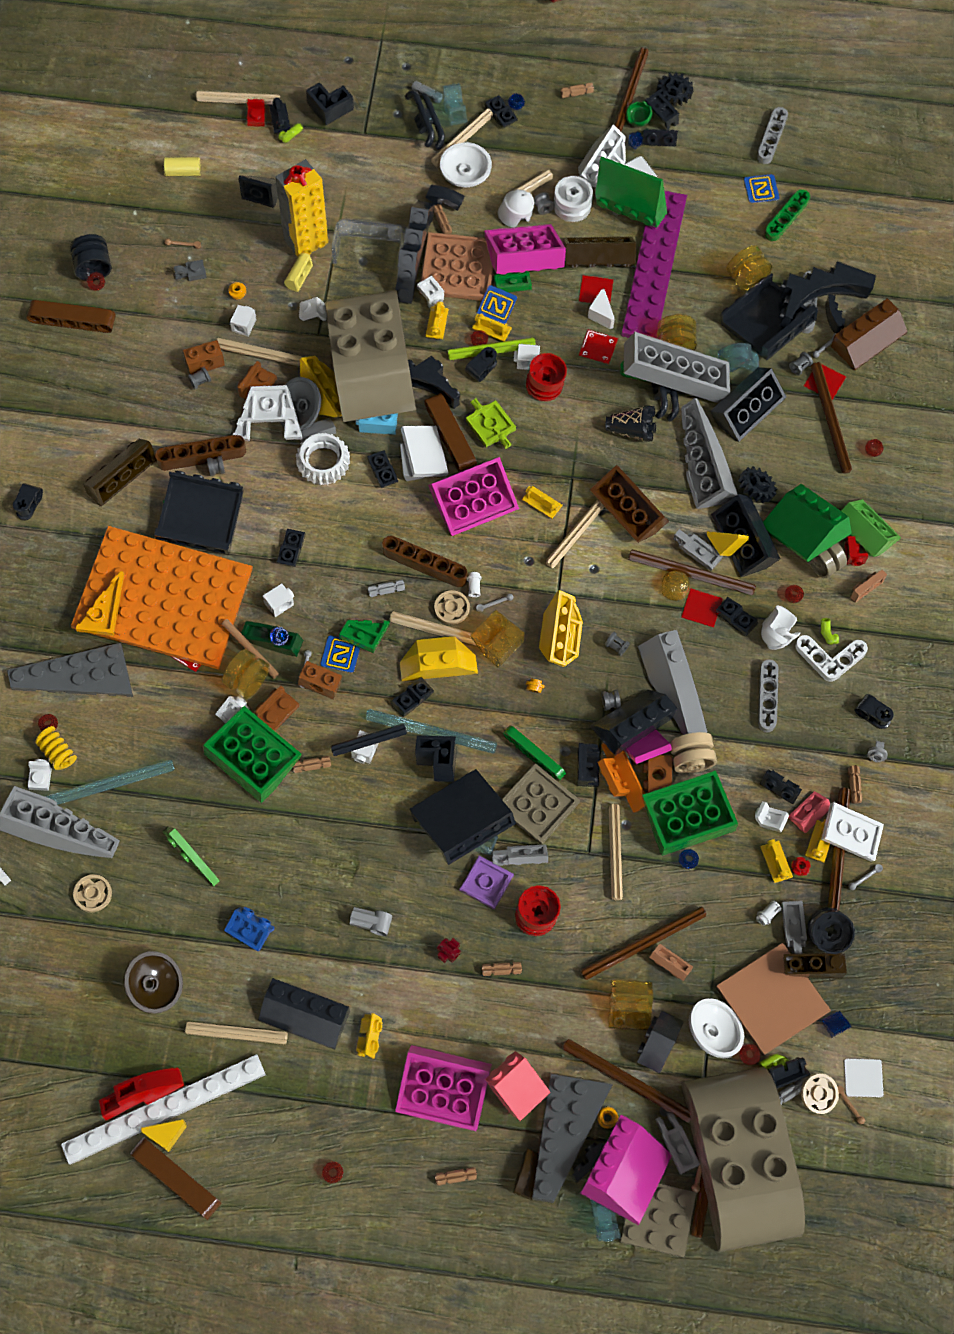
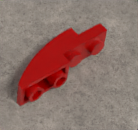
M169 1068L145 1073L113 1086L114 1093L99 1100L102 1117L107 1121L143 1101L149 1105L183 1087L184 1082L180 1069Z

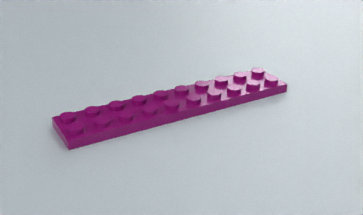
M665 191L667 214L657 228L645 225L622 337L629 338L634 332L656 339L658 337L687 195Z

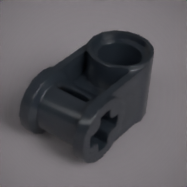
M492 347L484 348L467 364L465 372L478 382L483 381L497 366L496 350Z
M26 483L21 485L19 493L13 502V508L20 520L26 521L31 519L43 497L42 488Z
M866 694L854 709L859 717L867 720L879 729L888 728L894 716L893 710L890 707H887L870 694Z

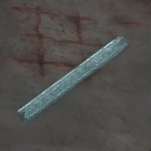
M368 709L366 713V719L391 727L404 724L407 731L425 736H456V744L489 753H495L497 749V743L372 709Z
M167 760L44 797L56 801L58 805L171 772L175 768L173 761Z

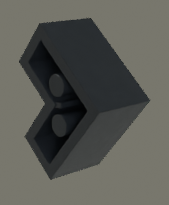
M320 82L306 89L307 104L325 125L354 110L353 96L344 85L330 93Z
M417 735L415 746L416 765L433 766L434 781L454 782L457 756L456 736Z
M662 1010L659 1017L654 1016L645 1035V1038L648 1040L646 1043L642 1042L637 1053L640 1054L637 1063L660 1074L684 1021Z

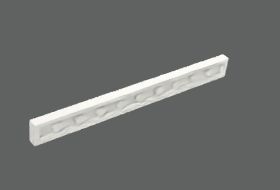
M258 1055L62 1143L61 1145L68 1163L71 1165L141 1133V1128L158 1125L265 1076L266 1074Z

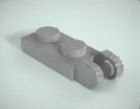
M673 1112L667 1113L668 1120L674 1129L667 1131L665 1123L660 1117L656 1118V1123L679 1173L683 1174L699 1166L700 1163L682 1126H679Z

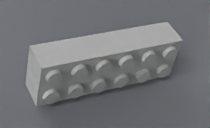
M634 332L624 343V374L719 403L730 393L729 362L637 332Z

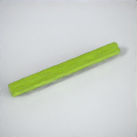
M534 338L449 349L448 357L449 360L475 357L486 347L494 348L497 353L518 351L519 344L536 345Z

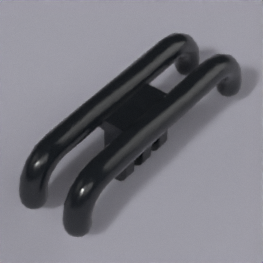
M414 90L408 91L404 96L405 99L410 100L413 97L419 111L414 118L419 133L423 134L426 131L428 133L424 146L429 148L434 141L433 124L438 134L435 149H441L445 141V134L430 97L426 93L418 94Z
M652 383V388H654L653 394H655L654 400H660L661 402L660 409L655 414V417L660 419L665 415L668 408L667 394H670L672 410L666 419L669 422L673 421L679 412L677 390Z

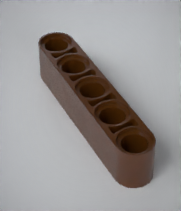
M32 300L26 319L34 324L111 333L116 314L108 309Z
M442 393L425 399L426 410L437 427L438 433L458 472L477 465L475 456Z
M231 435L162 447L156 451L155 458L158 467L163 471L208 464L207 458L216 459L218 456H222L223 461L241 458L246 454V445L242 436Z
M387 536L383 539L382 546L385 557L454 587H463L467 583V569L465 566L395 536ZM390 545L395 546L393 549H388L387 547ZM405 553H411L412 555H410V556H405L404 554H405ZM422 560H428L429 562H428V563H422L421 561H422ZM439 567H445V568H446V569L443 570V571L438 570ZM461 574L463 577L457 578L455 575Z
M143 1137L130 1152L132 1157L205 1219L209 1220L222 1204L146 1138Z

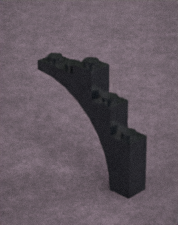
M417 201L411 207L410 222L405 230L404 245L400 249L398 260L399 268L396 283L398 302L409 304L413 302L419 262L428 229L433 221L435 203Z
M838 261L834 267H830L828 272L813 267L811 273H807L805 278L790 273L787 279H783L780 289H782L781 297L784 298L783 305H785V308H782L779 315L781 319L780 327L785 328L790 323L797 309L817 297L828 294H845L867 299L873 290L877 275Z
M430 356L416 366L411 359L408 360L412 387L420 388L435 395L442 393L446 402L454 409L460 405V393L456 388H452L447 378L443 376V365L439 360Z

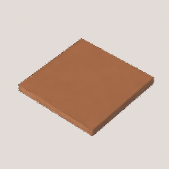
M428 232L421 282L432 276L444 290V297L482 301L488 286L492 284L494 269L486 239Z
M783 943L716 986L763 1056L831 1011L807 977L785 975L783 955L790 954V952Z

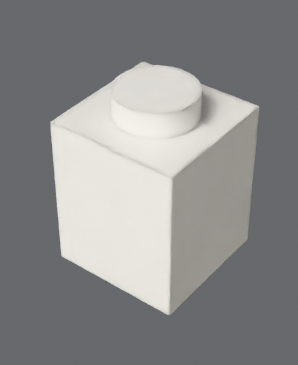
M238 305L230 321L232 332L249 337L256 322L255 310L249 306Z

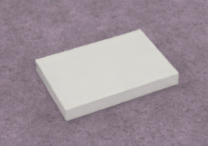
M403 426L401 432L412 476H447L449 472L437 427Z
M833 802L829 806L821 840L872 862L876 859L884 824Z

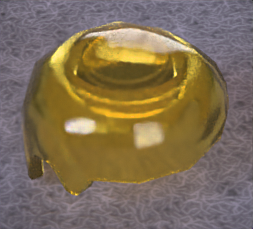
M676 570L666 573L661 583L662 594L669 600L678 601L684 599L689 593V578L683 572Z

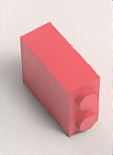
M516 1051L509 1055L485 1079L509 1113L519 1121L550 1093L526 1058Z

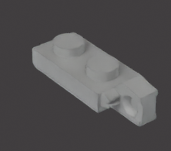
M679 529L674 535L673 539L679 543L681 550L710 571L723 558L717 550L695 534L689 533L687 535Z
M547 845L508 846L506 850L492 851L493 864L503 866L504 864L548 863Z
M782 902L787 947H791L792 954H803L802 947L806 946L807 941L803 902Z

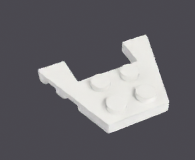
M286 385L251 387L243 407L244 411L241 418L238 419V426L233 435H240L245 441H250L251 423L285 422L284 438L286 440L302 439L289 388Z

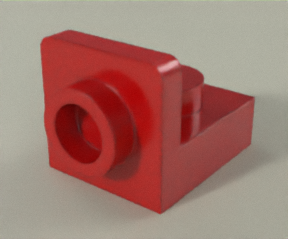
M247 99L248 127H265L264 99Z
M848 536L844 544L847 565L861 566L865 564L868 559V553H859V544L856 543L855 536Z

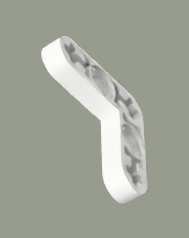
M807 635L800 636L795 645L797 652L829 682L837 680L860 661L868 650L867 644L864 641L855 640L832 659ZM802 643H808L807 647H801ZM861 647L862 650L856 652L853 656L852 653L854 652L855 648ZM818 654L822 656L823 661L815 662L813 655ZM847 657L850 663L844 665L840 662V658ZM835 666H837L838 668L835 670L834 674L831 673L829 675L827 673L828 670L831 671L835 668Z

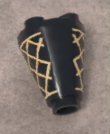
M645 405L606 416V431L644 442L653 441V433H656V422H653L655 406Z

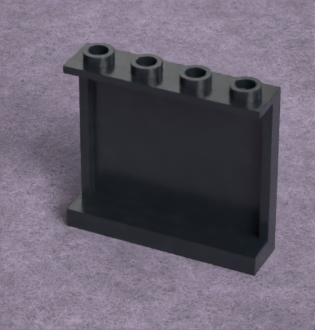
M772 273L767 277H763L756 286L751 287L745 295L737 298L729 308H725L721 313V325L766 361L817 320L818 308L814 305H811L809 308L802 305L793 314L790 323L785 328L780 327L781 319L779 315L782 308H785V305H783L784 298L781 297L782 289H780V286L773 282Z
M169 471L170 479L159 525L155 529V539L230 555L244 494L243 486L236 482L223 483L222 480L217 478L209 480L197 474L189 476L182 471Z
M477 769L467 773L409 809L414 822L420 824L441 851L448 865L516 824L510 808Z

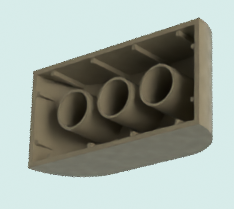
M397 290L326 301L332 359L343 422L416 410Z
M764 1067L681 1081L685 1105L690 1111L691 1120L689 1123L697 1159L701 1166V1175L707 1194L708 1208L718 1252L801 1237L805 1227L803 1195L780 1098L768 1070Z

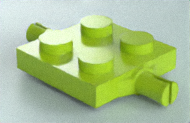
M477 398L472 400L471 404L476 410L473 414L466 417V422L483 445L487 448L493 443L500 441L505 449L510 447L512 444L506 436L516 431V426L498 402L495 400L488 405L482 406Z

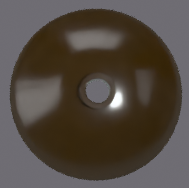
M150 951L136 956L128 964L123 977V987L128 1000L135 1008L145 1013L157 1014L169 1010L176 1004L182 993L183 978L178 965L172 958L161 952ZM146 981L150 983V988L146 987Z

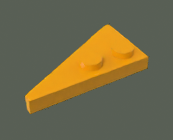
M120 571L112 579L107 590L102 592L95 601L94 606L86 613V617L80 624H77L76 632L114 636L124 572Z

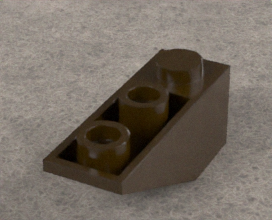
M845 953L783 955L785 975L843 979L847 974Z

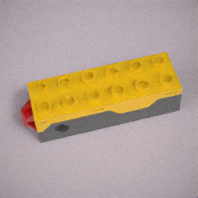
M305 159L275 176L284 241L297 257L300 253L311 254L328 243L322 178Z

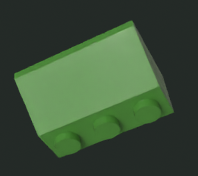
M863 499L849 502L842 510L843 513L849 516L851 536H855L856 543H860L869 556H880L901 538Z

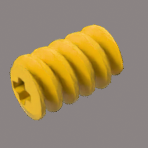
M50 726L38 735L35 743L40 747L45 757L49 759V762L53 764L54 769L62 770L71 766L76 761L77 756H71L73 753L72 749L67 750L68 744H63L64 739L58 738L60 736L59 732H54L55 727Z

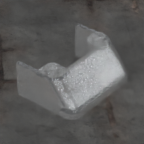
M345 217L339 220L335 226L331 247L333 264H337L342 236L399 242L400 253V249L404 245L407 226L402 223Z

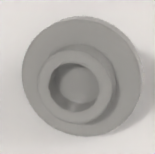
M876 741V746L868 750L867 755L869 759L874 762H882L887 759L888 753L883 749L884 742Z

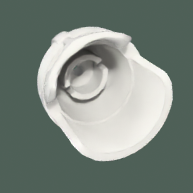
M520 189L508 192L498 209L500 220L512 228H515L521 219L525 218L529 222L534 207L532 194Z
M779 605L774 608L769 617L762 623V639L771 650H778L787 646L801 634L800 632L789 633L797 618L790 611Z

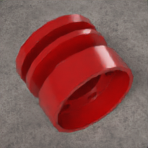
M552 353L539 354L533 358L526 378L528 393L539 401L548 402L556 399L563 390L567 375L565 362L559 356Z
M537 885L526 889L520 896L515 911L516 924L521 931L536 937L550 932L560 914L561 905L559 897L553 890L545 886ZM535 911L539 912L538 917L534 916Z

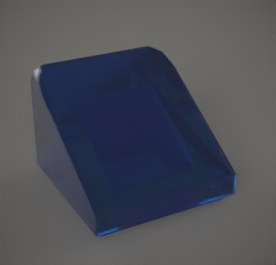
M840 1011L822 1019L831 1038L848 1031L852 1027Z

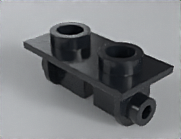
M276 97L272 102L273 105H269L274 133L287 132L290 129L287 106L279 97Z
M646 128L643 130L642 145L676 147L678 130Z
M768 769L760 785L794 804L802 791L799 788L800 785L790 780L784 782L782 775L775 772V770L771 771Z
M796 1057L786 1062L787 1069H784L783 1064L768 1069L776 1089L811 1075L805 1067L806 1061L804 1057Z

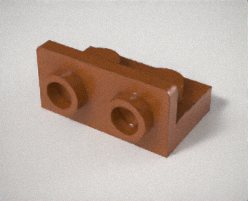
M256 361L254 366L251 365L248 369L246 377L238 383L239 396L246 400L251 387L273 386L277 380V375L263 369L261 362Z
M280 686L278 689H273L269 694V698L256 707L255 715L276 731L300 705L285 692L284 687Z

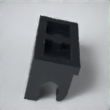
M659 91L645 99V102L651 106L652 110L665 123L667 130L670 129L671 123L674 126L679 124V112Z
M579 743L577 786L599 787L598 762L600 748L596 744Z

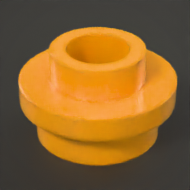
M235 282L230 285L229 294L236 300L242 299L246 294V287L243 283Z
M531 678L530 681H526V690L541 693L545 686L541 684L542 681Z
M604 1107L599 1111L597 1121L601 1127L610 1129L616 1125L618 1114L613 1108ZM604 1115H610L611 1121L606 1122Z

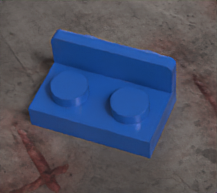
M241 907L234 911L224 931L254 950L260 951L269 933L273 932L275 927L270 925L271 922L268 919L259 918L254 915V911L250 908Z

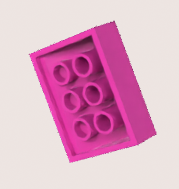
M551 224L484 230L491 263L497 274L523 273L531 270L541 271L542 269L556 270L565 267L566 248Z
M500 457L490 459L428 484L434 502L451 536L519 509Z
M411 1045L407 1054L395 1112L477 1131L488 1085L485 1079L490 1075L492 1064Z
M620 1115L581 1194L639 1225L672 1156L641 1125Z

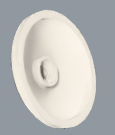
M473 143L452 145L443 153L440 160V170L443 177L451 184L459 187L479 185L488 178L491 172L492 163L489 154L484 148Z
M704 999L693 1006L689 1015V1026L697 1044L708 1054L718 1058H729L735 1055L741 1049L744 1041L743 1027L735 1012L725 1003L715 999Z

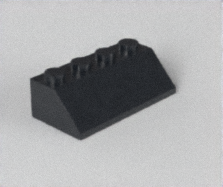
M757 367L710 412L717 425L734 440L740 442L786 398V395L772 368Z
M738 494L711 514L719 533L749 536L748 540L731 555L740 577L765 570L781 559L749 496Z
M646 690L590 727L616 756L669 722L678 708L666 694Z
M272 978L264 997L258 1021L335 1050L350 1014V1008L342 1003Z

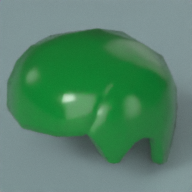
M645 101L632 103L626 111L628 122L634 127L647 125L652 117L651 106Z

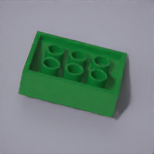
M600 158L595 191L597 205L601 208L612 210L616 214L627 216L632 220L640 221L647 226L657 228L667 214L663 179L608 158Z
M803 484L787 492L763 521L768 534L806 562H809L852 534L849 516Z
M245 706L203 745L204 755L260 803L278 787L302 756L297 749Z
M716 771L642 795L653 835L662 856L735 832L738 826V821Z

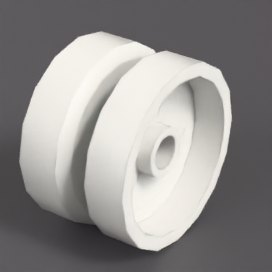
M569 176L560 180L555 187V213L561 219L568 222H577L586 218L591 211L593 194L591 184L586 179L578 176Z

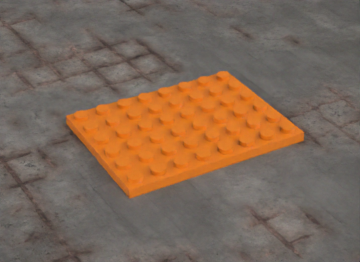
M108 526L73 618L71 628L76 629L77 624H80L86 617V613L94 606L98 597L110 586L112 579L122 571L124 572V580L114 636L93 635L219 670L231 635L222 623L228 619L234 625L253 566Z

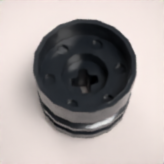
M86 234L75 238L71 242L70 251L74 271L79 279L96 281L111 273L112 266L108 255L107 243L102 236Z
M825 907L818 909L811 915L808 921L807 932L809 938L820 950L828 954H839L851 947L855 939L853 922L848 916L835 908ZM831 925V927L834 928L833 932H827L825 928L830 927Z

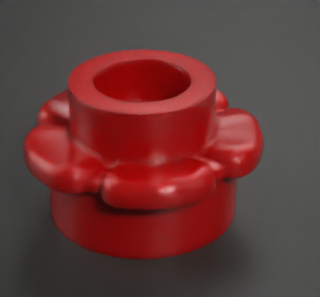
M797 857L796 860L792 861L791 868L797 876H805L810 872L811 864L804 857Z

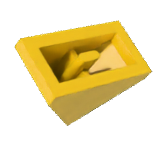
M707 531L708 538L719 555L730 557L749 538V536Z
M184 1120L143 1127L141 1131L145 1136L169 1152L187 1126Z

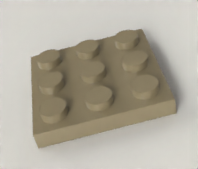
M536 763L502 799L512 811L516 824L541 845L580 803L576 796Z
M658 1184L640 1224L637 1225L625 1218L620 1243L684 1258L696 1192Z

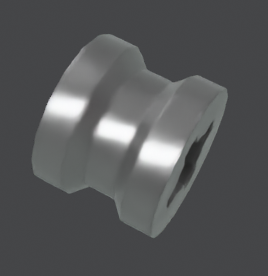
M540 193L534 198V205L538 207V212L541 215L553 210L554 203L550 200L548 193Z
M218 456L216 459L207 458L210 476H214L216 473L225 474L222 456Z
M617 689L609 693L606 691L601 693L605 711L612 707L616 709L621 707Z

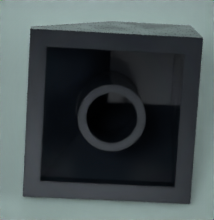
M239 175L238 180L243 200L272 208L275 207L278 200L275 179Z

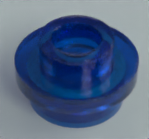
M512 94L508 100V105L513 110H520L525 105V99L521 94Z
M641 133L630 134L628 145L632 149H637L641 146L643 141Z
M274 627L271 630L270 639L274 645L282 646L288 641L289 635L286 629Z
M686 849L680 853L679 863L682 867L693 869L697 866L699 856L694 850ZM686 856H691L693 860L687 861Z

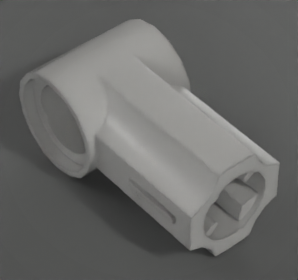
M354 907L350 918V925L370 930V932L376 935L387 936L393 916L383 911L372 912Z

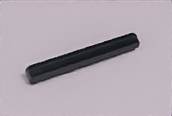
M399 724L331 746L333 756H338L406 735V726Z

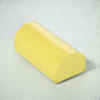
M200 157L164 158L165 175L200 176Z
M300 253L286 277L284 284L290 290L298 292L313 267L310 254Z

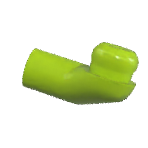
M297 123L287 132L281 131L278 136L279 140L288 143L302 131V125Z
M822 618V636L827 644H838V634L831 633L830 618Z
M772 1054L759 1062V1066L768 1070L771 1067L783 1064L784 1069H787L786 1062L790 1060L785 1056Z

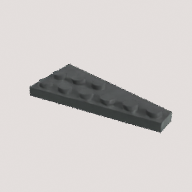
M121 643L7 670L12 690H41L52 693L59 691L70 694H108L109 696L126 695L127 697H133Z
M551 1074L548 1089L550 1093L547 1096L532 1200L554 1203L613 1084Z

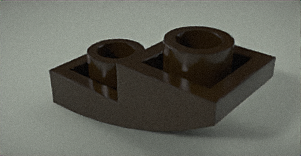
M527 1149L524 1152L521 1170L516 1177L513 1193L532 1201L539 1153Z

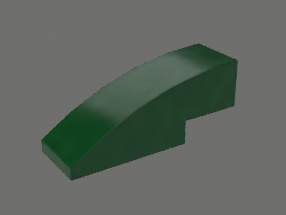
M246 621L241 631V634L254 645L295 657L298 656L304 641L298 633L283 631L278 626Z

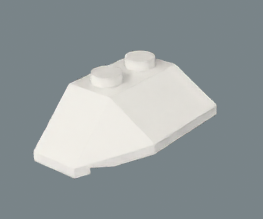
M614 125L592 145L578 167L579 175L591 184V187H596L601 157L625 164V136Z

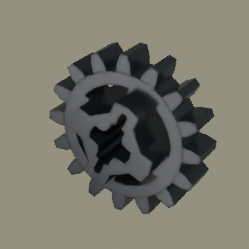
M677 72L674 75L668 73V77L663 75L662 80L659 79L657 91L669 103H673V107L676 106V103L682 106V102L687 104L688 99L692 98L693 82H689V77L684 78L683 73L680 76Z
M754 466L751 469L747 467L740 474L738 481L741 483L740 487L745 489L743 493H748L749 498H754L755 502L758 500L761 503L769 502L776 495V482L771 481L773 477L768 476L766 471L761 472V468L756 470Z

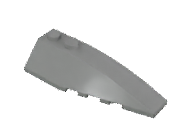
M694 398L682 406L681 411L683 429L685 430L684 445L687 449V455H685V462L688 463L686 477L697 509L723 505L738 494L716 434L698 399Z
M677 630L658 634L639 645L638 649L652 687L654 686L657 692L666 694L678 708L673 718L678 724L683 735L697 732L707 733L695 684Z
M16 786L13 787L0 811V831L51 848L90 856L113 858L120 843V840L102 829L89 825V821L84 818L79 819L74 816L73 812L69 809L61 808L57 805L56 801Z

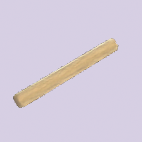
M197 91L196 93L197 101L247 104V99L256 98L264 99L265 104L273 105L274 98H280L278 94Z
M489 109L484 110L431 158L432 164L436 167L439 166L443 153L452 145L467 141L493 117L492 111Z
M221 338L217 339L221 350L300 366V359L302 357L299 355Z
M598 499L547 558L546 564L550 568H554L603 510L605 506Z
M395 611L390 616V622L443 637L455 636L459 641L479 646L482 637L478 634Z
M618 804L609 805L611 898L618 901L623 898L620 806Z
M187 1022L185 1026V1033L190 1035L286 1044L288 1039L287 1032L195 1022Z

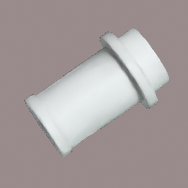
M478 572L468 574L469 597L480 596V581L482 577Z
M772 900L762 912L759 911L757 913V921L763 926L769 925L771 923L770 920L781 911L780 905Z

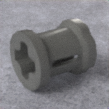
M802 352L799 358L789 363V367L793 373L799 376L807 366L813 364V360L809 354Z
M202 367L200 371L192 375H187L194 389H197L199 385L205 382H211L205 367Z
M613 632L605 643L606 647H611L618 652L620 657L630 645V642H625L619 638L616 632Z

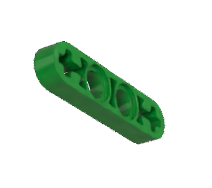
M798 190L767 225L765 230L767 240L777 241L805 209L810 200V193L807 190ZM794 207L797 211L790 212L788 208ZM784 218L787 220V223L782 224L778 219Z
M509 725L503 731L504 737L556 781L559 782L566 775V772L559 764L516 728Z

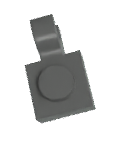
M203 260L186 262V267L181 265L174 267L176 279L188 277L189 281L206 278Z

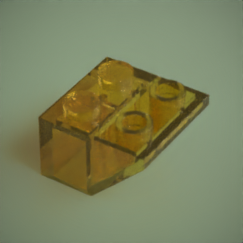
M497 610L470 635L482 654L498 668L524 642V632Z
M611 980L609 1028L648 1030L651 1023L653 1003L652 982Z

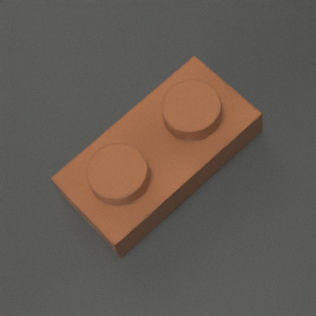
M883 569L878 573L873 572L863 584L859 582L854 586L850 598L856 603L881 585L887 574Z
M661 944L657 946L649 957L657 965L664 967L674 977L682 981L685 980L693 969V966Z

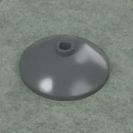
M297 377L285 385L289 388L299 427L303 431L309 428L316 420L321 407V395L317 385L312 380ZM280 422L281 425L285 428V422Z

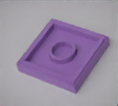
M478 856L459 891L495 910L514 874Z

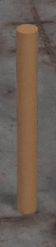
M228 619L223 621L222 625L275 679L279 673Z

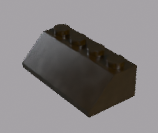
M632 236L563 237V245L566 248L565 265H568V267L576 268L579 265L596 267L599 264H603V267H613L614 264H621V267H630L631 264H636V242Z
M139 438L135 442L130 443L126 450L117 454L109 464L102 466L97 474L86 480L83 484L86 493L102 507L156 462L151 442Z

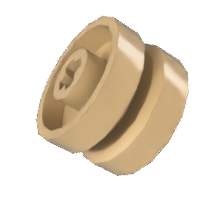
M689 733L679 736L670 742L672 747L671 753L675 756L673 764L676 772H700L712 768L717 763L716 753L714 750H711L714 743L709 733Z

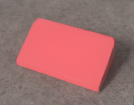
M814 791L788 818L801 831L807 833L816 824V821L820 820L828 812L830 806L829 799Z

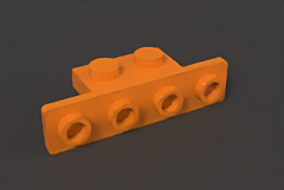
M603 743L601 746L607 758L600 760L598 765L608 783L610 792L614 797L625 796L634 813L640 811L645 807L642 795L645 793L625 751L615 756Z

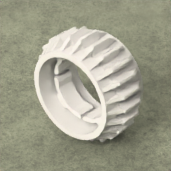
M318 433L311 435L297 449L296 464L298 471L302 473V477L307 478V481H311L313 484L328 485L335 483V481L341 480V476L345 475V471L349 469L350 455L348 447L344 445V441L339 440V437H335L333 434ZM320 448L332 449L337 454V463L327 470L314 469L309 464L310 454Z

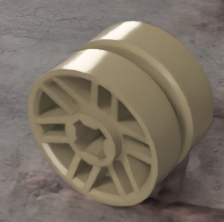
M836 543L810 560L809 563L820 577L826 579L847 565V558L841 546Z

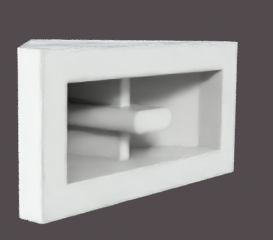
M603 289L590 306L588 318L612 329L615 318L605 289Z

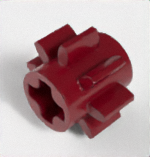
M445 938L436 949L439 952L438 958L444 963L447 960L453 963L462 952L458 949L460 943L454 938L450 941Z

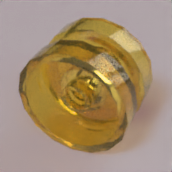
M753 245L738 252L729 261L726 269L729 275L735 279L738 287L746 291L756 286L763 277H767L771 273L772 264L764 257L760 248Z
M674 314L666 316L658 322L657 335L659 340L693 351L696 350L697 325L692 317Z
M244 649L228 665L223 675V685L232 690L236 689L238 695L248 699L262 686L269 673L270 665L261 658L256 659L254 653Z

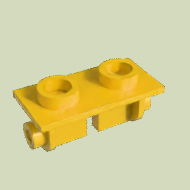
M438 301L434 306H431L426 337L443 339L449 308H445L443 302Z
M482 313L476 315V322L472 328L505 342L512 329L506 323L502 324L483 316Z
M528 486L525 491L526 494L522 498L524 502L551 519L554 518L563 506L534 486Z
M826 819L823 822L816 821L805 856L823 863L830 843L821 840Z
M772 839L767 842L768 844L760 846L774 883L793 878L779 841Z
M371 1013V1015L365 1014L364 1018H362L359 1033L366 1034V1037H358L357 1056L365 1057L367 1055L375 1059L379 1048L378 1038L382 1030V1018L374 1013Z

